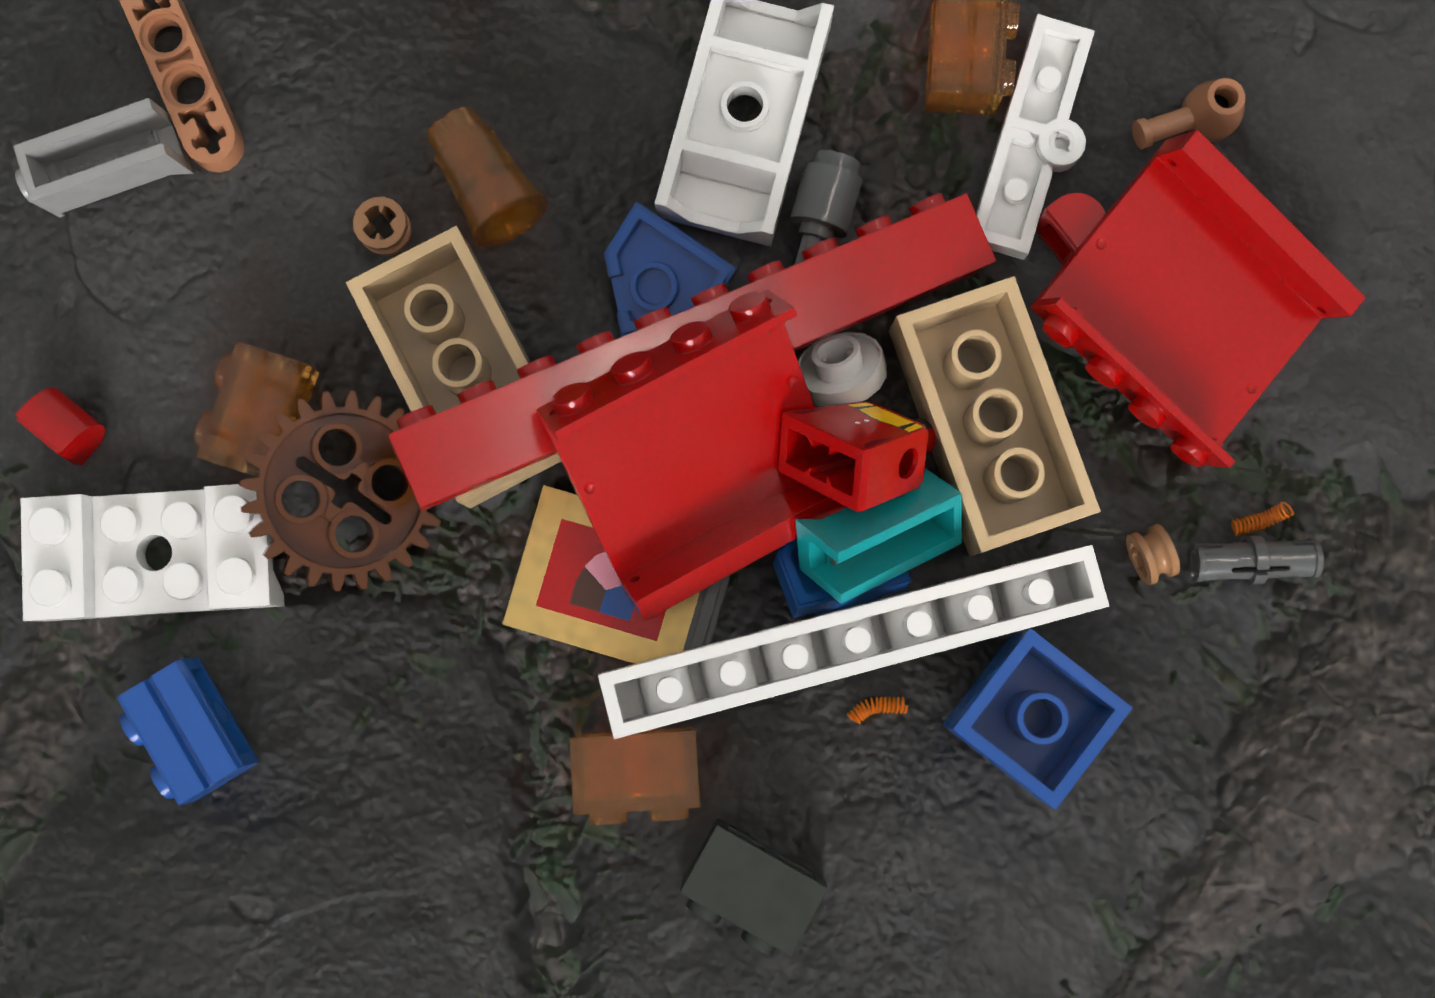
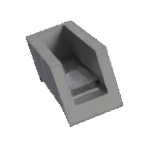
M150 98L13 146L20 167L16 170L15 177L23 196L30 203L41 207L59 218L65 216L64 212L169 175L194 174L188 153L181 143L169 113Z

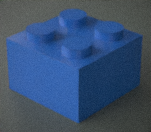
M1028 628L1011 634L942 725L1038 801L1056 810L1133 707L1042 636Z

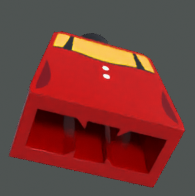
M862 401L782 412L778 472L856 512H861L920 487L924 478L926 454H929L935 445V433L927 420L923 418L912 420L873 402Z

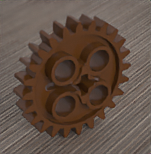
M328 391L321 393L319 410L316 412L312 410L305 400H297L295 405L298 420L293 422L280 412L275 414L273 418L281 433L276 437L259 431L255 437L267 449L265 455L246 454L244 457L245 462L259 470L256 478H247L239 481L240 487L256 491L257 499L241 506L240 511L249 514H260L262 520L248 532L249 536L252 538L269 534L272 541L262 555L266 559H270L282 552L286 553L288 557L282 572L287 576H290L303 564L307 567L306 584L311 587L316 585L323 572L329 573L330 585L334 591L341 590L345 576L350 574L359 589H367L368 571L373 569L384 581L391 580V570L388 562L394 559L398 563L410 568L413 563L406 548L410 544L422 548H428L430 545L419 532L421 526H440L441 523L437 517L428 513L427 510L420 511L389 441L388 434L399 430L396 420L403 416L404 410L398 408L386 418L381 416V397L378 396L373 397L365 409H359L355 391L346 393L342 407L335 406L334 400ZM328 431H338L344 434L351 444L349 459L340 466L326 463L319 453V441ZM304 457L325 474L338 481L345 480L351 476L355 480L351 488L352 491L388 513L390 521L387 524H382L352 502H341L336 507L331 502L335 496L334 490L299 469L295 464L296 459ZM381 466L394 468L402 479V487L399 494L388 501L379 498L371 486L373 474ZM295 481L309 484L316 494V504L313 510L302 517L290 515L282 504L284 489ZM349 516L360 518L367 527L365 543L353 551L343 550L336 540L338 524Z

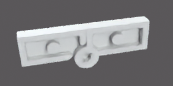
M1037 14L1033 22L976 211L977 218L992 251L1025 260L1032 245L1052 172L1069 170L1077 163L1085 150L1086 138L1084 132L1077 123L1069 120L1094 36V30Z

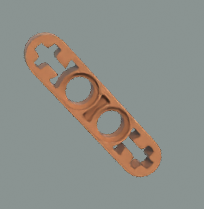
M119 0L181 143L188 155L201 167L211 172L220 173L232 169L243 157L245 148L243 136L183 0H155L161 7L152 10L145 0ZM169 26L181 28L182 40L176 49L166 53L155 50V37L160 30ZM187 78H202L205 83V91L201 99L192 104L179 103L177 90L180 84ZM207 119L209 125L222 137L218 141L220 150L217 153L212 154L205 148L209 144V138L204 127L198 122L199 120Z

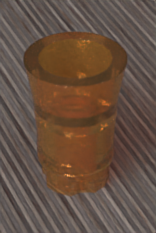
M471 107L454 109L444 118L432 124L426 138L435 152L434 158L437 165L448 181L464 213L472 238L477 246L493 247L506 243L520 236L539 221L547 209V199L523 174L503 147L492 127L485 124Z

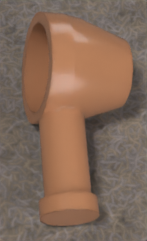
M1230 78L1213 79L1199 84L1186 96L1180 109L1150 119L1141 118L1133 121L1132 135L1137 147L1142 150L1151 147L1154 142L1198 130L1210 142L1224 140L1238 128L1245 113L1244 89L1237 81ZM1214 95L1224 97L1229 104V108L1219 106L1215 101Z

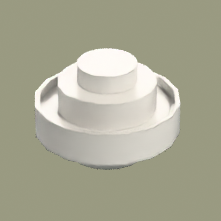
M843 332L829 336L813 343L803 351L798 360L812 401L817 407L865 401L881 388L887 377V364L882 348L876 339L864 333Z

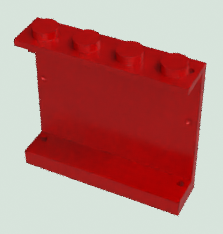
M1194 130L1166 139L1030 308L1045 321L1042 329L1052 340L1066 348L1073 347L1088 361L1085 369L1096 381L1108 388H1117L1131 401L1128 409L1138 420L1151 428H1160L1173 441L1170 448L1181 460L1197 468H1201L1202 465L1231 468L1235 460L1222 449L1224 440L1322 318L1351 317L1366 297L1198 130Z
M768 289L759 294L757 291H753L739 296L730 303L728 310L707 321H694L679 327L671 334L670 340L647 352L637 351L619 358L611 366L609 372L587 383L577 382L561 388L553 395L551 402L536 409L624 593L644 621L653 618L796 539L795 519L821 520L847 508L839 502L778 472L782 412L815 408L784 325V322L797 316L796 311L792 305Z

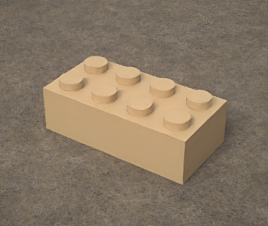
M457 226L345 282L411 412L429 405H433L436 414L460 405L457 394L472 386L493 380L498 389L520 380L517 370L530 363L469 243ZM555 454L457 496L455 499L458 503L472 508L561 462L558 454Z
M1015 276L896 316L889 334L919 418L927 420L934 430L935 445L932 454L941 479L962 493V538L969 557L1101 512Z

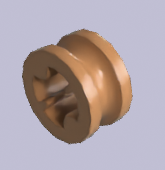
M383 196L372 197L364 201L355 212L353 218L354 232L358 240L373 254L392 256L403 251L409 244L412 236V223L406 212L393 199ZM382 214L388 221L391 214L395 215L396 217L390 223L391 228L394 230L390 237L384 239L377 233L375 239L370 238L376 231L372 223L375 217Z
M1160 524L1148 527L1145 536L1138 532L1127 535L1126 545L1129 557L1138 576L1146 585L1157 583L1161 573L1168 577L1179 574L1180 562L1177 551L1170 536Z

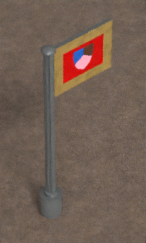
M818 150L814 154L813 161L805 164L789 219L793 225L799 228L798 236L802 238L795 265L804 261L801 253L807 248L833 237L844 238L847 236L863 182L862 178L858 175L861 164L855 158L837 151ZM543 485L502 625L636 664L711 644L731 575L653 618L644 621L624 593L578 495Z

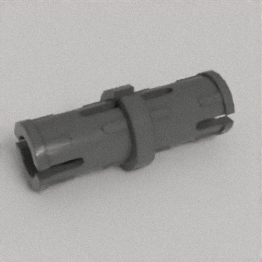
M1262 536L1245 537L1243 542L1191 543L1188 552V568L1194 582L1245 579L1250 585L1265 584L1268 578H1318L1322 574L1324 567L1323 549L1317 539L1265 541Z

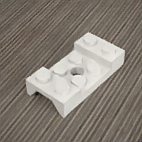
M711 0L654 203L657 215L669 221L769 247L772 246L806 112L831 28L834 5L820 3L801 10H794L758 0ZM748 95L759 101L762 111L754 120L742 122L734 119L729 114L727 109L729 103L738 96Z
M239 484L204 486V489L107 496L76 494L20 498L23 621L46 622L284 606V594L273 570V557L266 559L262 555L272 541V538L269 534L251 538L248 532L262 521L260 514H249L240 511V507L244 504L257 500L256 491L242 488ZM162 536L171 545L172 557L163 569L155 571L148 565L145 552L152 540Z

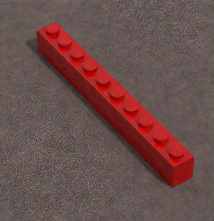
M942 193L930 196L908 208L911 217L894 224L889 215L877 218L855 230L858 239L841 246L838 245L835 237L824 240L801 253L804 258L803 262L784 269L781 260L766 264L746 275L750 284L728 292L725 283L713 286L691 298L694 307L672 316L669 307L653 311L634 321L637 331L616 340L611 331L595 335L576 345L579 355L556 364L552 355L537 359L517 370L520 380L498 389L493 380L472 386L457 394L460 405L436 414L433 405H429L401 416L396 420L399 430L388 434V437L420 511H425L557 454L539 417L537 408L551 402L553 395L561 388L577 382L587 383L609 372L611 366L619 358L637 351L647 352L670 340L671 334L679 327L694 321H707L729 309L730 303L741 295L757 291L759 294L768 289L794 307L797 316L784 322L795 352L976 274L996 262V259L967 193L947 202Z

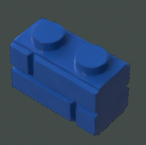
M182 658L153 674L149 679L120 694L117 698L124 710V713L119 718L123 731L134 744L138 746L144 745L155 764L150 769L154 785L165 798H174L178 806L203 798L259 762L200 658Z

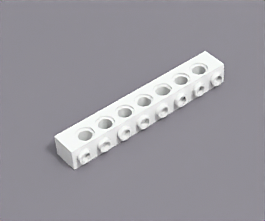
M1093 545L609 670L598 673V678L613 737L618 739L1109 607Z

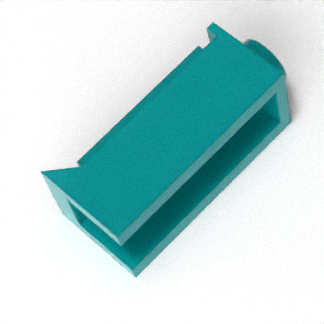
M925 468L923 482L919 488L865 511L856 512L847 507L821 520L795 519L799 569L840 604H843L962 544V493Z

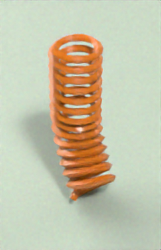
M1282 501L1280 504L1268 509V511L1264 510V513L1260 512V514H1252V516L1248 515V517L1244 516V518L1240 517V519L1236 518V520L1232 519L1231 526L1235 535L1241 536L1246 533L1261 531L1266 527L1269 528L1270 524L1272 526L1275 523L1279 524V522L1293 516L1294 511L1289 504Z
M880 696L879 702L878 697H875V705L873 698L870 697L871 707L865 698L864 701L867 708L860 701V705L856 704V707L853 706V710H850L847 716L851 721L853 720L857 724H861V721H864L871 714L874 715V713L880 714L882 712L884 714L886 712L889 714L890 712L893 714L895 712L897 714L899 712L900 714H906L908 712V705H905L903 696L901 697V705L900 697H897V706L895 696L892 702L891 697H888V706L886 696L884 697V705L882 696Z

